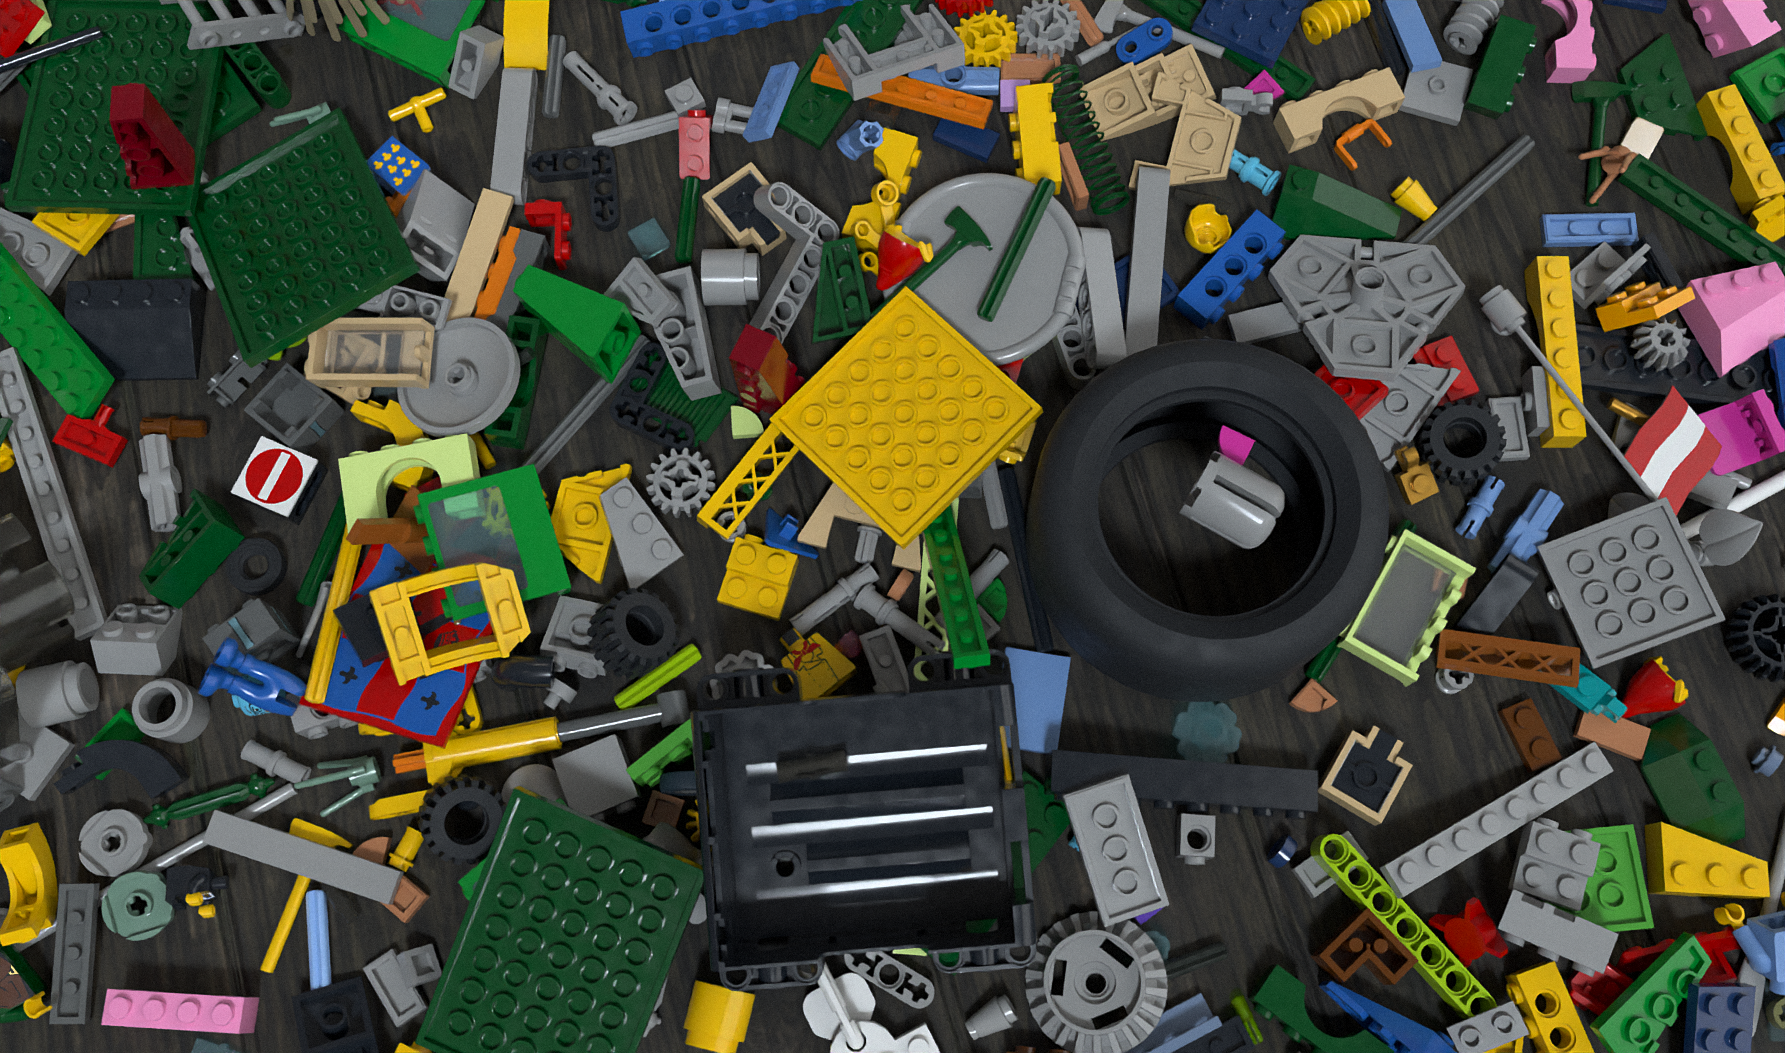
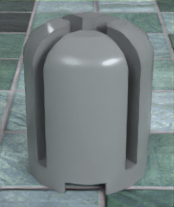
M1214 451L1208 459V465L1195 481L1179 514L1242 549L1257 547L1269 536L1276 524L1275 519L1281 515L1284 509V492L1274 482Z

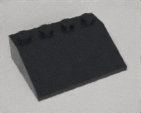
M193 279L68 281L64 309L65 320L114 377V381L199 380L206 292Z

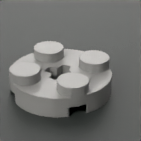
M121 809L105 810L95 814L83 826L79 836V841H82L79 857L82 864L96 875L121 877L134 871L141 865L147 856L148 849L152 846L153 837L149 833L143 819L137 814ZM111 836H120V847L110 852L108 848L111 843L108 839Z

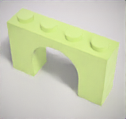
M467 433L446 435L445 438L436 440L421 438L414 440L413 444L386 445L381 447L380 451L370 453L367 451H355L350 453L349 457L338 459L348 534L355 521L359 518H388L386 507L388 487L398 474L409 468L427 467L437 471L442 488L480 478L475 442ZM482 490L444 500L445 512L453 521L486 515Z

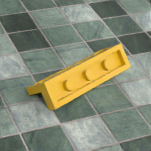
M772 423L697 514V521L705 528H712L726 540L731 537L799 452V449L794 445L789 452L776 453L775 444L783 433ZM784 457V459L777 466V458ZM765 459H773L774 471L772 474L765 477H756L755 468ZM764 482V484L758 490L757 483ZM753 483L754 496L750 501L736 502L735 493L742 484ZM737 507H744L738 515ZM733 508L734 521L726 530L715 522L714 519L722 509Z

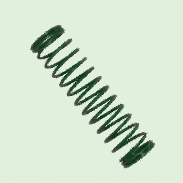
M1064 64L1046 73L1042 79V84L1046 83L1051 76L1058 72L1069 70L1054 77L1049 83H1053L1063 75L1074 72L1068 79L1053 84V89L1057 90L1052 94V98L1062 99L1054 105L1051 98V106L1054 107V112H1056L1057 108H1066L1061 115H1058L1056 112V116L1059 117L1058 125L1063 127L1062 135L1067 137L1066 142H1069V138H1081L1073 146L1070 145L1072 152L1073 149L1085 148L1077 156H1074L1076 162L1077 159L1090 158L1082 166H1078L1080 172L1082 169L1095 168L1086 177L1082 176L1084 182L1100 178L1090 187L1086 186L1088 193L1090 190L1106 188L1094 198L1089 195V199L1092 200L1090 206L1095 215H1107L1123 208L1129 202L1130 196L1127 192H1124L1126 187L1124 184L1113 185L1120 180L1121 175L1118 173L1110 174L1116 169L1117 164L1107 163L1112 159V153H1102L1108 148L1109 144L1107 142H1100L1105 135L1103 132H1095L1100 127V122L1092 121L1096 116L1095 111H1088L1092 106V102L1083 101L1087 97L1088 92L1080 90L1084 82L1076 80L1080 74L1078 67L1073 64ZM1081 83L1079 88L1070 93L1055 95L1059 90L1070 84ZM1085 93L1082 99L1074 103L1059 105L1070 96ZM1089 103V106L1081 112L1063 116L1073 107ZM1090 113L1094 114L1083 123L1067 126L1080 116ZM1061 118H1071L1065 125H1062L1060 122ZM1091 124L1098 125L1095 129L1085 134L1072 136L1076 131ZM1065 128H1076L1069 136L1064 133ZM1097 134L1102 135L1099 139L1092 143L1082 146H1076L1078 143H1080L1081 141L1090 136ZM1099 145H1106V147H1104L1097 153L1087 156H1081L1084 152L1088 151L1093 147ZM1110 155L1107 160L1099 164L1084 167L1096 158ZM1114 166V168L1104 174L1089 177L1099 169ZM1118 176L1116 180L1109 184L1094 187L1109 177ZM1116 187H1123L1118 192H1114L1104 197L1098 198L1101 194L1105 193L1110 189ZM1117 197H1126L1117 205L1107 208H1098L1100 205L1111 199Z

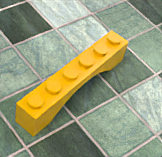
M1537 256L1525 269L1524 273L1527 301L1536 319L1541 353L1583 404L1569 256ZM1543 366L1550 426L1539 435L1541 448H1573L1586 437L1585 418Z

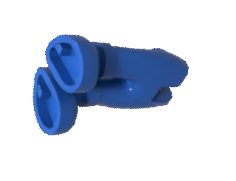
M226 637L218 648L213 663H210L197 693L208 697L213 695L218 689H227L226 693L236 695L258 708L280 715L293 716L298 708L297 705L278 694L282 689L297 696H304L307 685L294 674L278 666L257 659L248 653L243 655L238 649V642L235 639ZM222 667L238 669V672L247 674L263 682V684L246 680L237 674L226 671Z

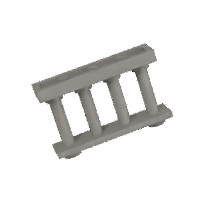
M159 0L161 5L179 3L191 22L192 26L187 43L190 50L302 36L305 28L304 16L294 11V19L290 21L286 14V6L281 0H268L276 13L261 15L252 0H238L248 17L233 18L222 0H208L220 20L207 22L203 20L192 2L202 0Z

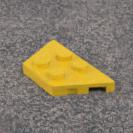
M629 464L620 465L621 468L605 472L601 470L591 472L584 477L574 476L562 479L553 508L551 521L561 554L597 584H602L614 540L610 533L599 496L627 477L630 480L632 467Z

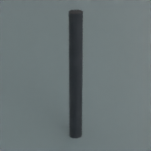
M95 26L0 59V73L103 38V32L99 26Z

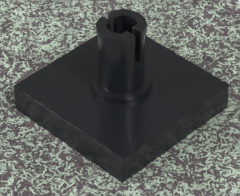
M369 594L333 610L335 619L363 668L389 656L373 605L370 602ZM416 619L421 639L424 640L425 633Z

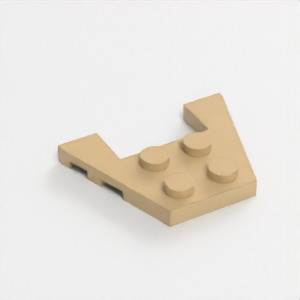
M1158 72L1151 98L1152 102L1182 107L1167 166L1135 160L1129 189L1135 190L1139 166L1170 169L1169 186L1226 180L1242 121L1241 116L1211 99H1206L1193 92L1191 88L1172 80L1165 73Z
M833 483L798 535L797 541L826 549L835 517L877 528L880 527ZM919 536L904 550L896 545L892 566L920 573Z

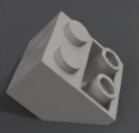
M132 603L117 605L90 640L98 673L163 676L176 658L183 615L182 607L177 609L166 605L141 606Z

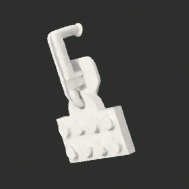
M825 962L823 973L817 981L820 987L811 991L806 996L803 1003V1011L813 1032L817 1036L832 1040L830 1053H940L925 1022L893 1038L886 1027L875 1021H870L875 1007V999L865 979L859 974L852 972L845 973L834 979ZM809 964L814 973L818 969L817 964Z

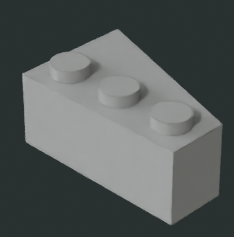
M1515 889L1512 891L1498 927L1499 930L1504 931L1503 939L1522 947L1525 941L1539 946L1538 954L1558 962L1560 956L1574 961L1573 969L1593 977L1595 971L1604 974L1619 935L1578 916L1557 909L1550 904L1526 896Z

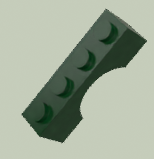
M509 315L506 335L511 339L518 353L527 347H531L536 357L520 366L519 383L511 402L504 412L485 428L484 434L493 446L524 450L548 332L541 319Z
M1277 964L1268 967L1248 997V1000L1255 1004L1252 1009L1258 1015L1269 1022L1272 1018L1277 1020L1284 1026L1281 1031L1297 1043L1303 1040L1313 1047L1310 1053H1394V1050L1365 1029H1355L1340 1037L1329 1036L1317 1029L1309 1019L1305 1009L1304 996L1306 985Z

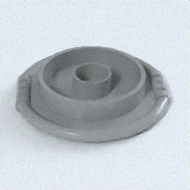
M977 173L956 177L933 187L915 200L901 215L899 220L895 221V225H901L902 233L917 243L919 241H923L925 245L931 243L933 256L947 245L956 233L947 227L944 221L957 206L961 207L982 229L993 250L988 251L984 246L972 247L968 245L922 283L914 293L995 366H1000L1023 359L1036 352L1051 341L1068 320L1072 319L1087 260L1085 259L1081 236L1073 219L1062 204L1052 196L994 321L987 322L980 319L977 315L978 308L1037 185L1007 174ZM924 261L923 264L912 275H914L927 262ZM911 276L884 290V300L892 295Z

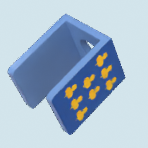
M393 136L367 160L379 185L391 195L395 191L399 192L402 196L407 195L415 186L424 169L431 170L427 163Z

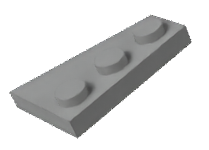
M627 477L599 496L610 533L614 539L620 564L627 579L628 589L639 588L684 555Z

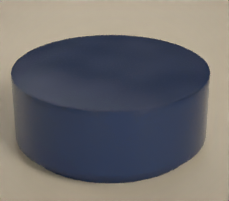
M1288 834L1283 835L1269 851L1266 861L1275 868L1283 867L1295 853L1298 846L1297 841Z

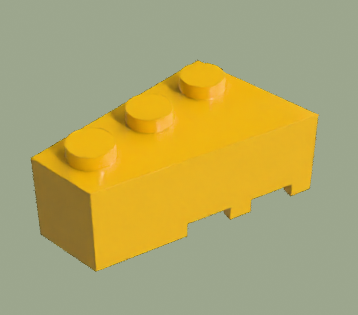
M1053 83L1016 86L1013 113L1008 114L1009 131L1015 132L1016 141H1012L1013 159H1018L1019 168L1015 169V177L1022 178L1035 185L1038 184L1039 179L1042 177L1051 179L1056 185L1053 195L1060 194L1062 177L1059 145L1056 142L1054 129L1056 112H1052L1051 107L1052 93H1054Z
M1663 822L1645 825L1648 894L1736 899L1770 897L1768 863L1766 861Z

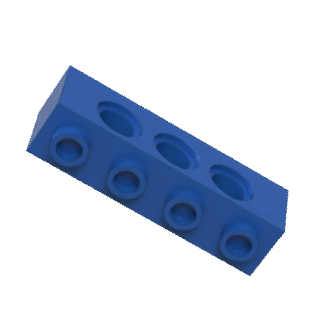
M1256 210L1178 294L1174 308L1201 330L1209 322L1214 325L1224 314V305L1228 301L1234 303L1244 292V283L1248 279L1253 282L1264 269L1262 264L1267 258L1273 260L1284 247L1281 241L1286 232L1259 210ZM1245 247H1252L1256 249L1258 253H1249L1245 249ZM1225 269H1235L1238 275H1230ZM1212 289L1216 291L1219 296L1211 297L1206 293L1205 290Z

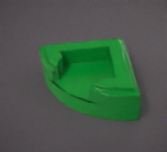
M996 578L976 599V603L998 624L1006 613L1007 594L1003 583Z

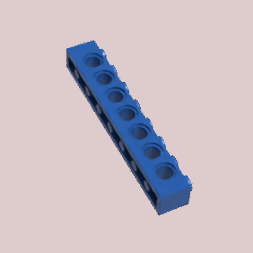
M664 0L621 11L620 13L626 42L633 58L639 56L647 57L655 52L667 49L675 50L683 45L694 42H707L711 38L722 35H735L742 30L754 27L763 28L770 23L782 20L791 21L798 16L810 13L818 14L838 6H850L862 0H775L772 3H767L770 0ZM741 7H747L744 10H738ZM713 14H718L715 17L709 18ZM689 21L687 24L681 25L683 22Z

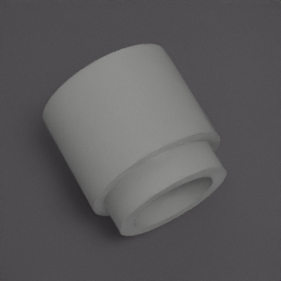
M745 248L703 249L701 256V286L704 305H747L748 300H760L759 254L747 253Z
M68 660L23 670L19 673L16 680L17 704L23 719L32 728H40L83 718L87 712L96 710L99 704L100 693L97 678L92 668L85 662L76 664Z
M160 678L144 685L137 692L132 703V713L136 725L143 733L166 742L182 744L192 741L204 731L210 718V705L205 696L197 693V688L176 679ZM172 693L176 701L175 710L169 719L157 724L158 708L161 702Z

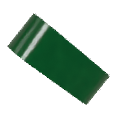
M254 42L223 46L267 105L274 109H281L290 103L292 98L290 89Z

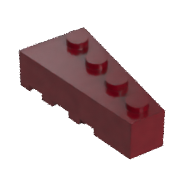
M138 83L112 86L109 121L116 143L120 146L121 158L125 161V171L127 176L130 177L131 189L194 184L195 151L145 84Z
M749 324L745 325L729 356L730 364L741 401L744 402L743 405L756 413H760L762 410L774 415L806 384V381L801 376H795L797 367L787 359L789 355L778 338Z

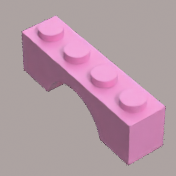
M1541 0L1542 4L1555 9L1562 16L1567 28V35L1555 40L1545 55L1546 83L1585 81L1596 66V55L1592 53L1594 27L1590 26V16L1593 8L1592 1Z
M107 989L101 1025L235 1034L254 1033L259 998Z

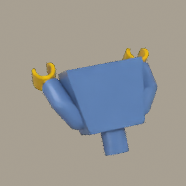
M1785 891L1781 893V902L1784 907ZM1731 903L1726 904V908H1716L1714 910L1716 920L1723 925H1732L1735 930L1732 933L1743 949L1752 970L1770 979V991L1779 995H1785V910L1748 918L1747 925L1744 926L1742 921L1745 917V912L1740 905Z

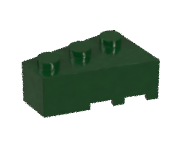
M1502 14L1491 25L1486 34L1488 41L1484 51L1480 52L1478 58L1480 62L1475 74L1472 76L1463 109L1496 120L1503 112H1509L1515 95L1511 94L1515 83L1519 84L1526 70V66L1522 65L1526 54L1530 55L1537 42V37L1533 36L1536 25Z
M195 488L189 495L193 501L183 517L177 514L172 522L177 526L166 543L160 541L139 574V578L149 594L177 609H180L187 600L195 595L197 589L209 576L216 572L218 566L231 552L238 548L240 542L245 538L225 507Z

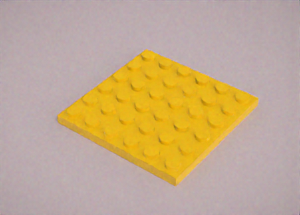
M905 286L769 420L904 550L1043 413V409L914 292Z

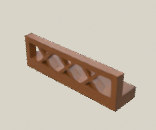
M1443 629L1439 634L1436 647V668L1577 688L1579 684L1580 648Z

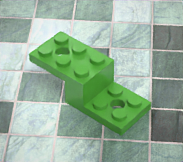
M691 719L687 720L626 769L627 773L637 784L643 788L647 785L650 787L657 785L660 782V775L665 774L667 769L674 764L676 766L682 765L693 755L691 752L693 749Z

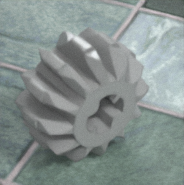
M1663 315L1655 320L1643 322L1642 326L1633 332L1632 336L1635 339L1631 342L1630 347L1638 350L1634 359L1642 358L1645 360L1643 368L1649 367L1652 364L1656 372L1662 371L1665 367L1668 369L1674 368L1679 364V361L1687 356L1688 351L1686 347L1689 346L1691 340L1682 336L1686 333L1687 328L1678 329L1676 327L1677 319L1671 320L1668 323Z

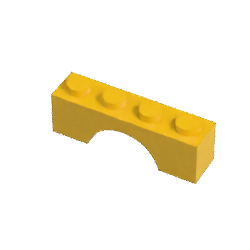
M1733 84L1707 92L1696 105L1707 131V136H1714L1719 139L1729 153L1733 169L1730 191L1742 215L1753 212L1752 208L1767 197L1773 200L1780 195L1783 196L1785 194V183L1736 85Z
M883 127L882 137L884 141L873 152L874 167L882 173L886 180L893 182L898 188V200L892 205L896 221L901 210V203H899L901 194L906 195L912 180L909 174L912 167H918L922 151L918 150V137ZM884 192L880 195L882 200L885 199ZM873 201L864 205L852 206L842 231V239L852 237L850 233L851 226L859 221L868 222L872 230L881 235L884 228L879 206ZM859 225L858 233L863 236L864 229ZM855 240L857 250L873 252L878 256V250L865 240Z

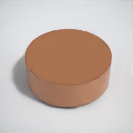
M903 569L887 596L896 602L899 601L912 582L914 574Z

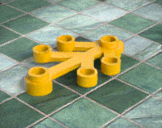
M888 180L875 184L871 190V198L880 209L883 228L889 224L895 225L892 205L899 197L897 186ZM879 190H882L884 192V200L881 199L879 195ZM866 221L854 223L850 229L851 236H854L857 241L865 240L878 250L880 235L873 231L870 224ZM859 225L864 229L863 236L858 233ZM873 252L860 254L858 257L861 271H871L878 276V258ZM866 256L871 261L870 267L865 265L864 259Z

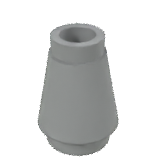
M1005 994L999 998L995 995L974 1013L970 1019L966 1020L965 1025L971 1037L976 1040L979 1037L1013 1027L1012 1023L1018 1020V1015Z

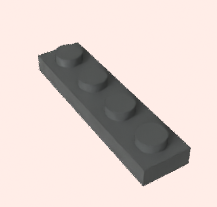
M100 883L59 884L51 1005L53 1008L50 1010L49 1024H86L90 1022Z

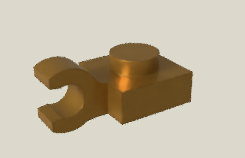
M1403 446L1394 451L1402 469V472L1394 476L1406 504L1413 505L1439 492L1428 463H1419V455L1414 446L1410 448Z

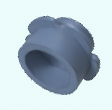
M1774 745L1768 749L1764 746L1760 747L1751 759V763L1756 765L1754 773L1760 772L1769 777L1778 768L1784 755L1776 751V746Z

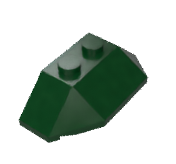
M1680 713L1648 726L1651 731L1640 763V770L1668 824L1724 846L1744 838V801L1711 739Z

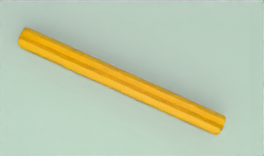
M347 523L304 696L310 703L321 704L325 701L342 630L334 617L333 610L348 603L362 546L352 545L346 540L348 535Z

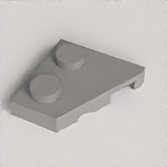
M637 257L632 258L603 294L625 303L632 316L655 325H659L677 303L645 262Z

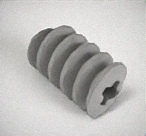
M1462 0L1443 32L1446 43L1458 53L1464 55L1474 54L1478 48L1477 45L1482 42L1483 36L1486 35L1488 27L1492 25L1494 18L1497 17L1500 11L1499 8L1503 7L1504 0Z

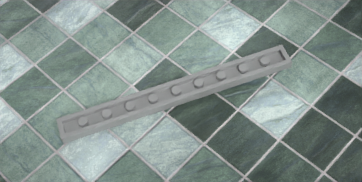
M11 347L0 352V412L2 418L13 420L7 434L73 637L81 641L95 635L108 617L22 358L19 356L17 349Z

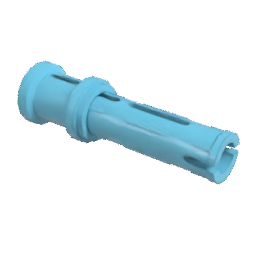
M1234 149L1229 168L1239 174L1240 181L1243 183L1248 181L1262 190V195L1268 196L1279 181L1281 172L1278 170L1273 172L1259 163V158L1253 156L1248 158Z

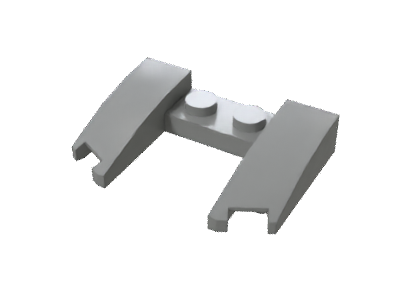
M929 4V13H922L920 15H914L910 10V5H902L901 14L915 40L873 54H867L846 24L838 27L839 35L842 38L835 44H832L826 37L823 39V44L830 60L854 101L882 92V81L894 79L897 76L921 70L931 65L937 73L965 64L964 43L933 4Z

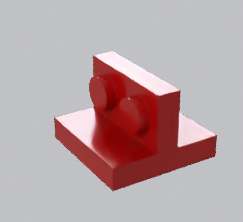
M1325 364L1315 373L1317 377L1322 379L1345 401L1359 421L1388 395L1389 388L1379 380L1332 376Z

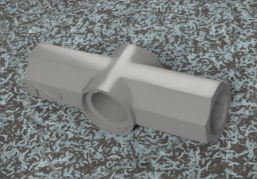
M165 434L146 435L139 440L143 473L139 474L140 490L148 503L151 529L155 532H171L177 527L172 523L177 514L181 516L178 493L182 492L181 477L173 463L171 442L168 436Z

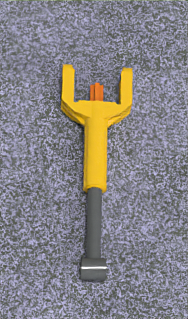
M677 690L659 694L656 696L657 703L560 723L556 716L462 735L452 731L445 749L423 743V749L394 754L393 767H395L396 774L426 768L428 783L433 786L437 782L439 784L444 783L445 777L452 776L457 778L465 767L561 749L563 741L660 722L662 729L679 728L690 719L686 691ZM358 723L360 735L374 734L376 736L393 734ZM434 789L379 799L374 804L368 806L370 820L417 813L419 806L424 805L423 797L426 792L430 794Z

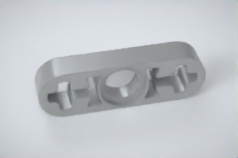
M882 951L866 952V956L874 962L876 955L883 958L875 967L873 977L866 973L871 967L864 963H860L858 967L854 966V957L851 954H844L845 963L849 969L914 1008H924L932 1002L934 998L932 983L927 978ZM892 964L898 968L900 976L895 984L886 985L880 980L879 972L884 965ZM906 972L913 976L908 981L914 986H918L921 982L927 985L925 992L929 996L926 1000L920 998L918 1002H914L912 1000L913 993L904 988L903 995L896 992V989L903 983Z

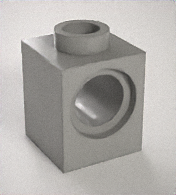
M1181 813L1176 818L1175 857L1184 858V864L1205 865V859L1214 858L1215 816ZM1190 831L1198 832L1202 836L1203 845L1200 849H1194L1188 844L1187 835Z

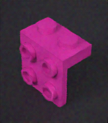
M1764 389L1753 392L1730 404L1697 415L1722 445L1720 454L1710 469L1711 473L1716 476L1730 473L1785 451V430L1781 427L1774 412V405L1767 397Z

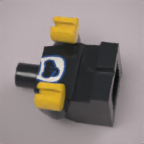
M185 865L167 868L165 901L172 905L176 911L187 910L188 905L199 906L198 913L203 918L214 917L216 912L212 901L217 899L218 890L229 888V877L227 875L217 876L210 868Z

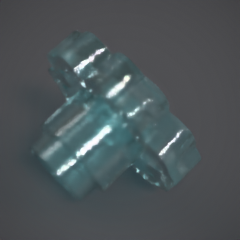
M1212 702L1189 703L1186 712L1176 716L1175 725L1172 729L1173 736L1180 740L1177 744V751L1188 761L1226 762L1228 754L1238 750L1239 741L1242 736L1241 730L1234 726L1237 721V715L1224 703L1217 704L1216 706Z

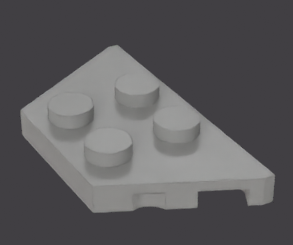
M1407 363L1393 382L1379 380L1389 388L1388 395L1370 410L1360 422L1367 431L1385 471L1389 472L1397 461L1394 451L1409 445L1461 372L1457 368H1436L1428 364L1417 363L1414 365Z

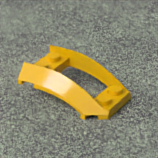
M478 562L421 574L369 591L370 602L373 605L391 661L390 665L400 686L406 684V681L422 675L429 676L476 661L509 657V653L519 641L522 643L531 632L512 569ZM478 580L494 635L452 643L425 651L409 597L450 585Z

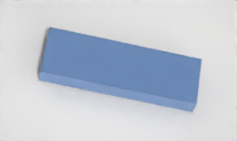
M1383 0L1382 7L1411 73L1440 67L1442 57L1417 1Z
M794 61L770 67L742 135L748 142L772 138L800 69Z
M1635 213L1543 214L1539 218L1542 247L1600 246L1604 241L1609 246H1632L1639 241Z

